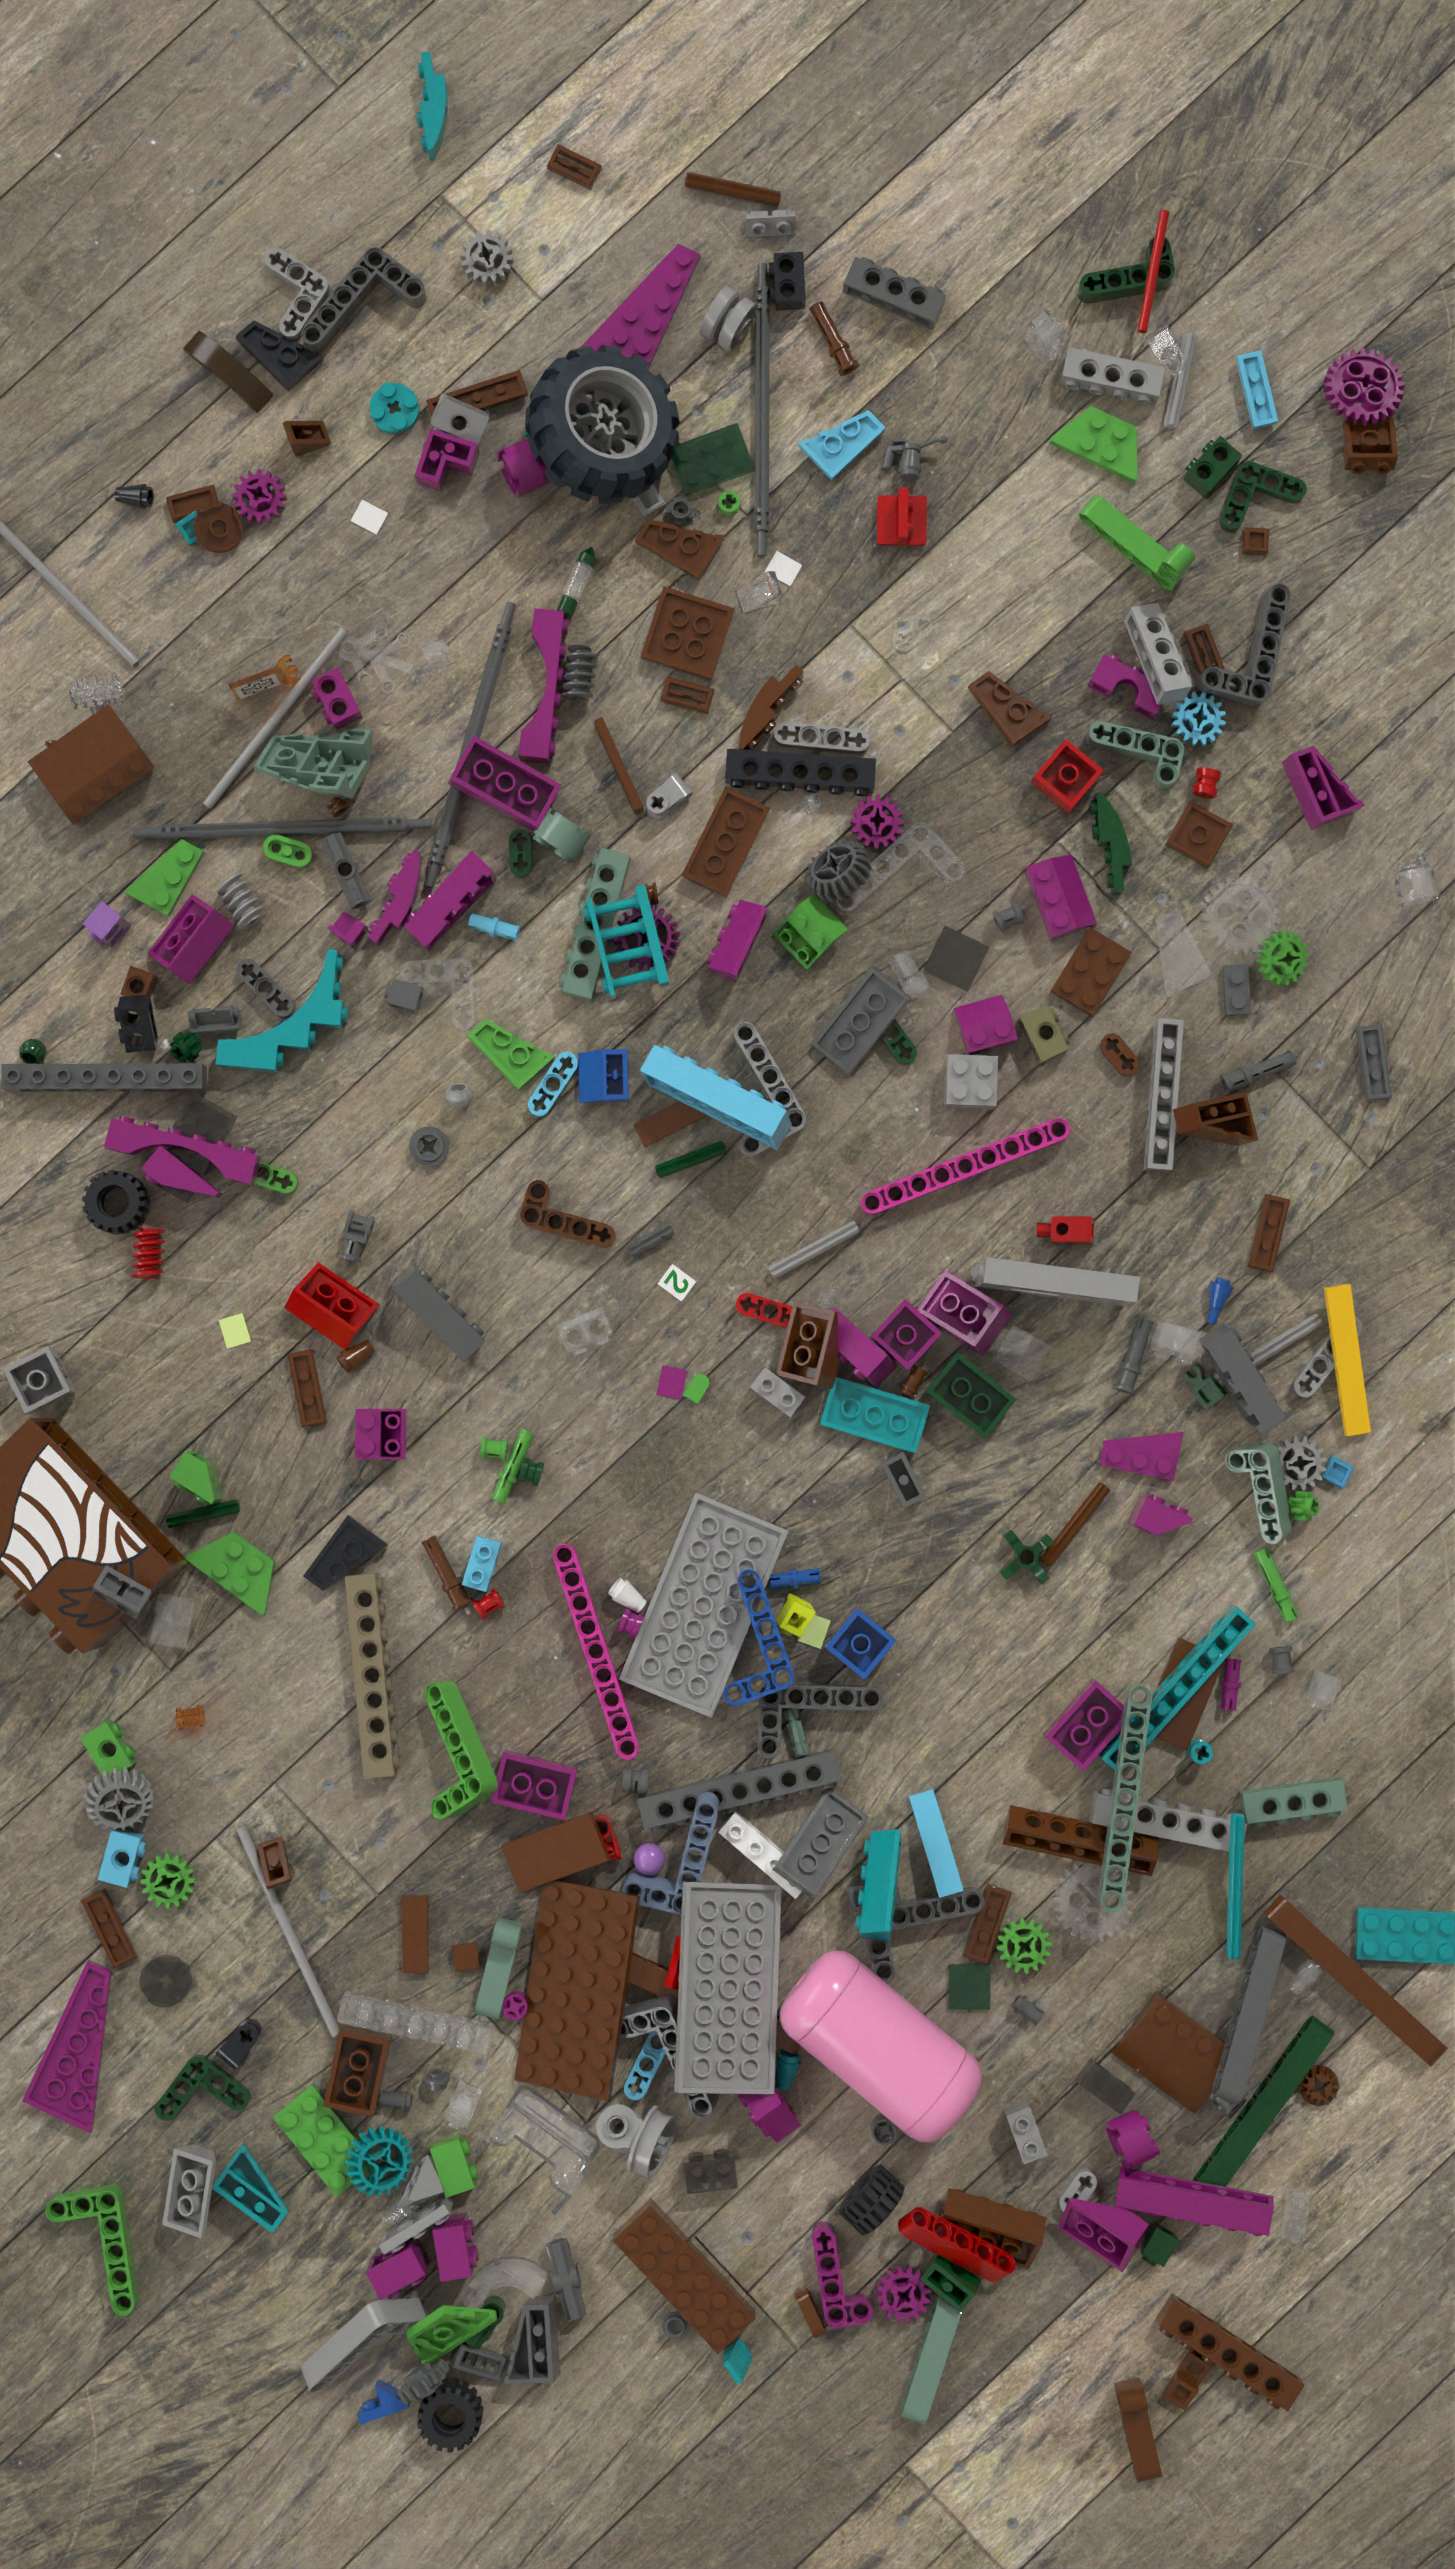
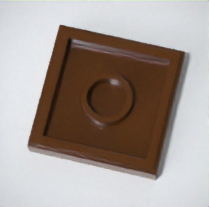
M1189 801L1165 845L1208 869L1233 824Z

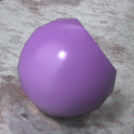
M646 1843L636 1850L633 1861L640 1873L654 1875L663 1869L666 1857L660 1846Z

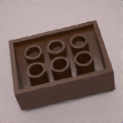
M109 704L27 761L73 825L154 768V764Z
M1155 1991L1114 2048L1112 2054L1195 2114L1212 2093L1225 2041Z

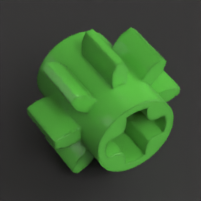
M1295 1491L1296 1496H1291L1288 1500L1290 1514L1295 1515L1294 1520L1311 1521V1516H1316L1319 1512L1318 1499L1312 1497L1313 1492Z

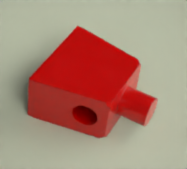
M1092 1216L1051 1217V1223H1037V1238H1051L1053 1244L1094 1245V1219ZM1061 1226H1068L1066 1234H1059Z

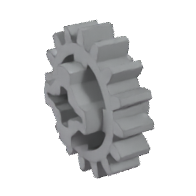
M488 229L486 235H482L480 231H477V238L469 235L470 244L463 243L462 247L465 252H460V258L463 260L461 267L466 270V277L473 276L475 284L479 280H483L484 286H487L488 281H492L494 285H497V278L504 281V272L511 273V266L509 264L514 263L513 256H511L513 250L511 246H508L507 238L500 240L499 232L491 236V232ZM484 251L486 252V255L490 258V265H488L487 260H485L484 258Z
M1293 1436L1292 1443L1284 1439L1282 1441L1283 1448L1276 1446L1280 1455L1285 1486L1290 1483L1291 1490H1295L1297 1485H1299L1300 1490H1306V1484L1314 1487L1315 1483L1313 1480H1322L1323 1478L1319 1475V1472L1326 1471V1468L1321 1466V1463L1327 1461V1458L1320 1457L1319 1455L1323 1452V1448L1315 1449L1314 1447L1317 1442L1311 1441L1308 1444L1307 1437H1302L1299 1442L1297 1436ZM1302 1447L1308 1449L1313 1456H1307ZM1290 1450V1456L1287 1460L1283 1461L1286 1452ZM1298 1459L1309 1461L1301 1465L1300 1470L1299 1467L1289 1466V1464L1296 1462ZM1311 1466H1314L1313 1472L1308 1477V1470L1311 1468ZM1284 1470H1290L1294 1473L1296 1480L1290 1478Z

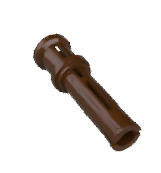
M821 301L813 304L809 311L829 346V356L834 358L839 368V375L845 376L852 373L859 367V363L852 357L849 351V343L841 338L824 302Z
M436 1535L421 1542L443 1583L442 1591L447 1593L453 1605L452 1610L455 1611L472 1602V1597H468L462 1586V1578L456 1577Z

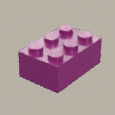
M1092 1678L1042 1735L1077 1767L1084 1771L1121 1730L1124 1705Z
M504 1750L497 1775L498 1787L492 1795L491 1803L565 1820L578 1767Z

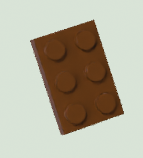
M1089 927L1050 992L1093 1017L1132 952Z

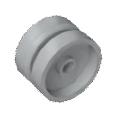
M725 286L710 305L699 330L700 335L710 341L718 337V346L731 353L739 345L751 326L758 309V304L748 298H743L739 301V292L729 286Z

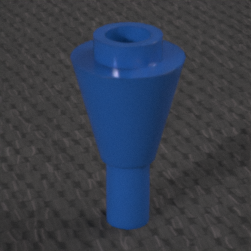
M1216 1277L1215 1281H1210L1209 1306L1211 1307L1206 1322L1211 1324L1217 1323L1220 1309L1223 1308L1234 1289L1233 1286H1230L1231 1281Z

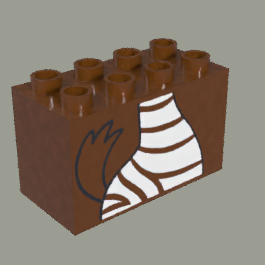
M30 1418L0 1446V1579L7 1575L20 1588L13 1597L24 1611L33 1617L42 1612L50 1619L55 1627L48 1632L49 1636L67 1654H71L75 1649H78L83 1654L103 1647L133 1618L91 1594L92 1587L106 1565L152 1590L151 1596L146 1603L147 1605L190 1562L185 1559L186 1557L54 1418Z

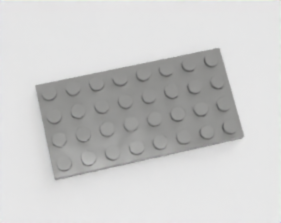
M695 1493L619 1680L712 1718L751 1624V1619L738 1585V1577L744 1570H754L759 1574L765 1590L788 1530ZM747 1574L742 1579V1584L746 1588L754 1587L757 1582L753 1574ZM755 1598L751 1601L750 1606L754 1612H756L761 1598Z
M683 1882L674 2092L774 2094L781 1915L780 1885Z

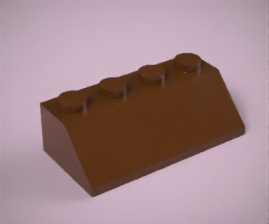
M948 2188L942 2200L938 2216L1008 2252L1014 2258L1016 2266L1026 2269L1030 2268L1043 2244L1046 2217L1032 2211L1014 2208L1009 2204H1000L986 2197L967 2194L959 2189Z

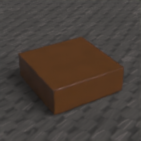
M1244 527L1242 554L1267 555L1269 529Z
M477 1941L451 1946L455 1972L481 1967Z

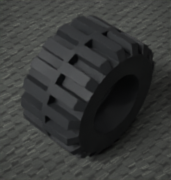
M108 1170L107 1173H99L97 1178L93 1177L90 1180L91 1185L86 1186L84 1191H87L86 1196H82V1201L85 1202V1206L82 1208L83 1212L88 1215L86 1216L88 1221L92 1222L93 1226L97 1229L118 1235L119 1233L127 1234L130 1233V1230L139 1228L138 1224L144 1223L146 1220L144 1216L146 1213L149 1214L150 1210L147 1208L148 1204H150V1198L147 1197L148 1190L142 1185L143 1183L135 1178V1176L120 1170ZM122 1188L129 1196L128 1208L122 1215L111 1217L104 1209L105 1196L112 1189Z
M883 2165L875 2166L865 2173L848 2192L840 2206L839 2214L862 2236L869 2234L879 2227L892 2213L901 2200L905 2187Z
M448 2378L442 2380L443 2383L435 2392L422 2399L417 2418H419L417 2426L418 2429H422L421 2437L423 2439L428 2438L427 2444L430 2447L435 2444L438 2451L442 2452V2448H447V2452H453L454 2447H457L458 2451L464 2449L465 2444L469 2446L473 2442V2438H476L479 2433L484 2411L483 2406H481V2396H476L477 2390L474 2387L469 2389V2383L465 2380L463 2384L458 2383V2378H453V2382H449ZM444 2404H454L463 2411L465 2420L456 2426L445 2425L438 2419L436 2409Z

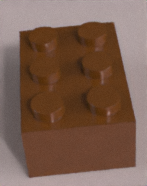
M348 2025L341 2027L324 2107L374 2116L378 2107L393 2035Z

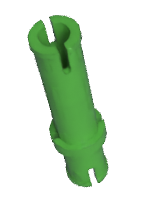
M521 1428L505 1467L498 1474L500 1478L491 1496L492 1499L506 1504L513 1484H516L518 1481L516 1478L535 1436V1434Z
M1266 1547L1254 1552L1253 1555L1273 1596L1271 1599L1273 1603H1276L1284 1623L1298 1618L1299 1614L1290 1597L1292 1594L1290 1590L1286 1589L1269 1548Z

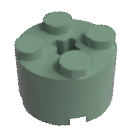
M549 808L539 828H536L533 832L535 833L533 839L548 849L554 846L556 848L554 853L568 863L572 859L576 860L591 837L590 834L580 829L552 808Z

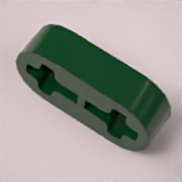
M522 829L513 831L509 836V866L512 874L517 878H525L530 875L533 867L531 837L527 831ZM519 835H522L523 839L527 840L526 843H523V851H518L517 843H513L514 840H518ZM519 856H523L524 864L528 865V867L523 869V872H519L516 867L514 868V865L519 863Z

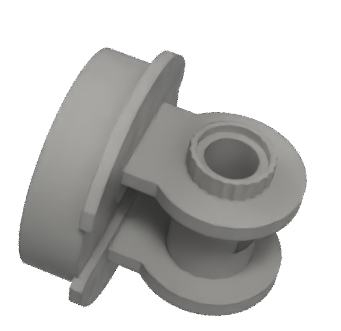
M617 2104L607 2107L600 2114L596 2129L598 2137L603 2144L618 2153H630L627 2162L628 2171H632L635 2175L652 2179L661 2168L669 2152L676 2132L677 2117L654 2105L643 2120L638 2113L629 2107ZM624 2125L623 2131L619 2133V2128Z

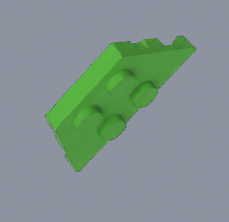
M1093 406L1050 439L1049 444L1134 484L1138 478L1136 427Z
M235 1531L186 1556L185 1559L259 1614L265 1615L268 1594L271 1588V1577L275 1565V1560Z
M443 2305L407 2329V2340L413 2346L415 2354L420 2356L421 2364H424L426 2361H429L431 2364L497 2321L496 2311Z

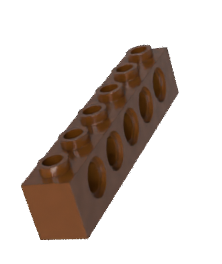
M1010 1805L1004 1824L1003 1844L1102 1866L1108 1826ZM1137 1832L1133 1833L1128 1872L1152 1876L1158 1861L1159 1837ZM1114 1844L1111 1849L1112 1853L1115 1855L1121 1854L1124 1850V1844Z
M1173 2293L1156 2317V2321L1160 2326L1159 2330L1171 2339L1175 2336L1181 2340L1180 2344L1192 2353L1196 2350L1203 2355L1201 2358L1213 2367L1216 2364L1224 2369L1223 2373L1234 2381L1240 2379L1246 2383L1244 2386L1247 2390L1255 2395L1261 2393L1267 2397L1266 2401L1278 2410L1282 2407L1289 2411L1305 2386L1300 2377ZM1182 2322H1192L1191 2327L1188 2330H1180ZM1204 2336H1213L1211 2343L1207 2345L1201 2343ZM1226 2350H1234V2355L1231 2358L1225 2359L1222 2357ZM1255 2364L1254 2371L1251 2373L1244 2372L1246 2365ZM1268 2379H1277V2382L1274 2386H1265L1266 2381Z

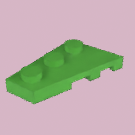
M181 839L124 893L170 917L205 852Z
M487 1019L482 1021L467 1035V1038L518 1091L555 1059L554 1055L538 1049L532 1043L525 1042Z

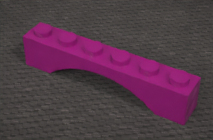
M534 608L532 636L545 661L546 686L538 711L521 730L518 754L520 761L550 764V756L555 757L556 742L552 741L553 732L558 731L559 718L555 717V708H560L561 693H557L558 683H563L564 668H560L561 659L566 657V644L562 643L563 634L568 635L569 620L564 619V611Z
M120 1116L119 1120L111 1118L104 1148L132 1156L159 1146L186 1148L208 1158L225 1178L251 1186L255 1184L261 1157L255 1154V1149L241 1146L240 1150L232 1149V1144L217 1140L216 1144L208 1143L207 1137L193 1134L192 1138L182 1136L183 1131L172 1128H168L167 1132L158 1130L159 1125L144 1122L143 1126L134 1124L135 1119Z

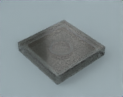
M944 926L923 972L968 992L989 946Z

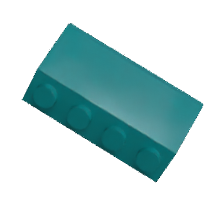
M901 1830L871 1832L870 1840L865 1839L864 1855H868L867 1865H862L861 1880H865V1889H860L858 1905H863L862 1915H857L855 1930L860 1931L859 1934L862 1939L891 1942L902 1843Z

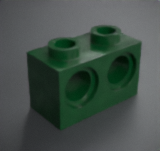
M1219 436L1215 442L1211 439L1202 449L1204 454L1198 460L1193 458L1185 468L1187 473L1184 480L1205 499L1233 470L1242 457V454L1222 436ZM1214 453L1223 454L1225 460H1217L1214 457ZM1205 471L1209 478L1202 479L1198 476L1197 472Z

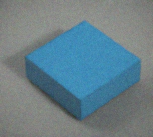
M1331 1455L1325 1465L1326 1471H1322L1320 1476L1323 1480L1340 1489H1344L1354 1466Z

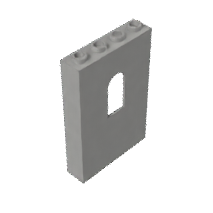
M988 1257L975 1265L972 1272V1282H976L975 1288L1122 1307L1137 1303L1140 1277Z

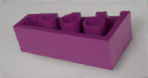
M471 850L452 873L442 881L439 888L424 900L423 906L418 912L414 911L406 919L405 929L429 951L497 880L494 871Z

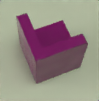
M342 912L334 925L329 924L327 929L354 949L368 930V927L348 913Z

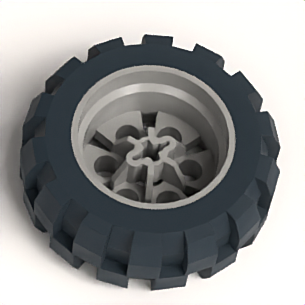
M600 345L595 352L592 346H583L570 350L566 357L557 358L544 371L530 395L531 402L526 409L525 429L528 434H532L528 444L535 461H543L547 466L544 474L557 487L562 482L571 488V496L588 502L592 496H597L601 504L621 503L626 496L627 498H636L649 490L652 484L668 468V463L676 453L680 438L678 431L675 430L680 424L677 405L675 401H668L667 395L671 390L659 373L657 376H654L646 368L649 362L634 353L629 358L621 354L622 348ZM586 395H592V405H590ZM617 406L623 409L624 412L618 415ZM576 410L581 411L583 415H578ZM625 438H628V439L636 440V445H634V444H632V443H630V442H628V441H626V440H624V439H625ZM611 447H615L619 451V454L615 453L611 449Z

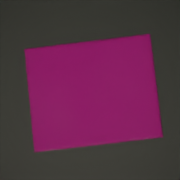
M663 1365L656 1394L681 1400L687 1370Z

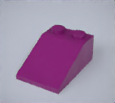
M945 1270L917 1309L933 1324L981 1356L985 1355L1011 1317V1314L1002 1304Z
M1070 2198L1058 2229L1123 2272L1137 2252L1149 2224L1139 2215L1133 2214L1127 2209Z

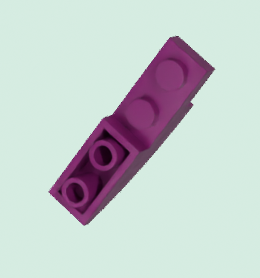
M416 849L412 854L408 853L401 863L403 868L398 875L395 873L390 878L387 884L389 887L387 891L394 899H389L382 909L384 914L379 921L375 920L368 930L370 934L368 936L369 940L377 946H380L392 926L402 931L406 924V919L414 908L422 873V856Z

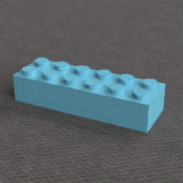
M654 1044L640 1069L648 1086L778 1150L792 1125L787 1110H785L786 1107L775 1100L769 1102L763 1099L764 1096L753 1089L747 1091L741 1088L742 1085L731 1078L725 1080L719 1077L720 1074L709 1067L703 1069L697 1066L698 1063L687 1056L683 1059L675 1055L676 1052L673 1049L664 1045L661 1048Z

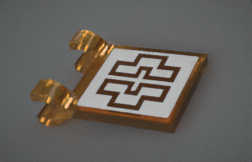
M284 655L275 667L228 685L239 701L282 684L294 687L301 678H290L297 674L298 669L296 665H290L285 669V664L292 662V658L290 655Z

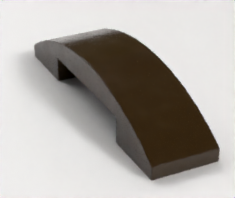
M200 330L183 347L187 354L201 366L204 365L256 413L272 398L273 393L229 352Z

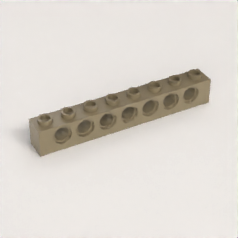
M378 1572L345 1576L363 1777L368 1779L394 1776L397 1773L396 1769H400L399 1754H395L394 1744H398L397 1729H392V1719L395 1718L394 1703L390 1704L389 1693H393L392 1678L387 1676V1668L391 1667L390 1654L385 1653L384 1644L388 1643L387 1628H383L382 1618H386L385 1603L380 1602V1593L384 1591L382 1577L378 1578ZM363 1592H367L372 1596L370 1606L361 1604L360 1596ZM368 1617L374 1621L375 1627L373 1631H366L363 1628L362 1621L364 1618ZM367 1643L376 1645L377 1654L375 1656H368L365 1653V1645ZM369 1668L378 1670L380 1674L378 1681L374 1682L368 1679L367 1671ZM373 1693L379 1694L382 1698V1704L378 1707L371 1705L369 1697ZM373 1719L383 1721V1731L377 1732L372 1728ZM376 1744H382L386 1747V1756L379 1757L375 1754L374 1747Z

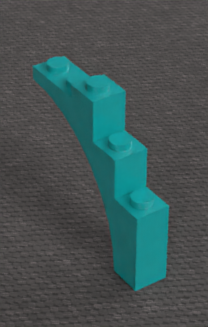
M327 949L324 968L315 989L307 1001L289 1019L277 1027L256 1036L242 1039L218 1040L216 1065L221 1068L279 1073V1068L284 1066L285 1053L281 1052V1048L311 1051L312 1044L315 1045L317 1039V1030H314L313 1026L343 1029L344 1022H348L349 1008L345 1007V1003L342 1000H336V997L341 995V982H338V973L343 972L344 958L340 957V953L337 950Z

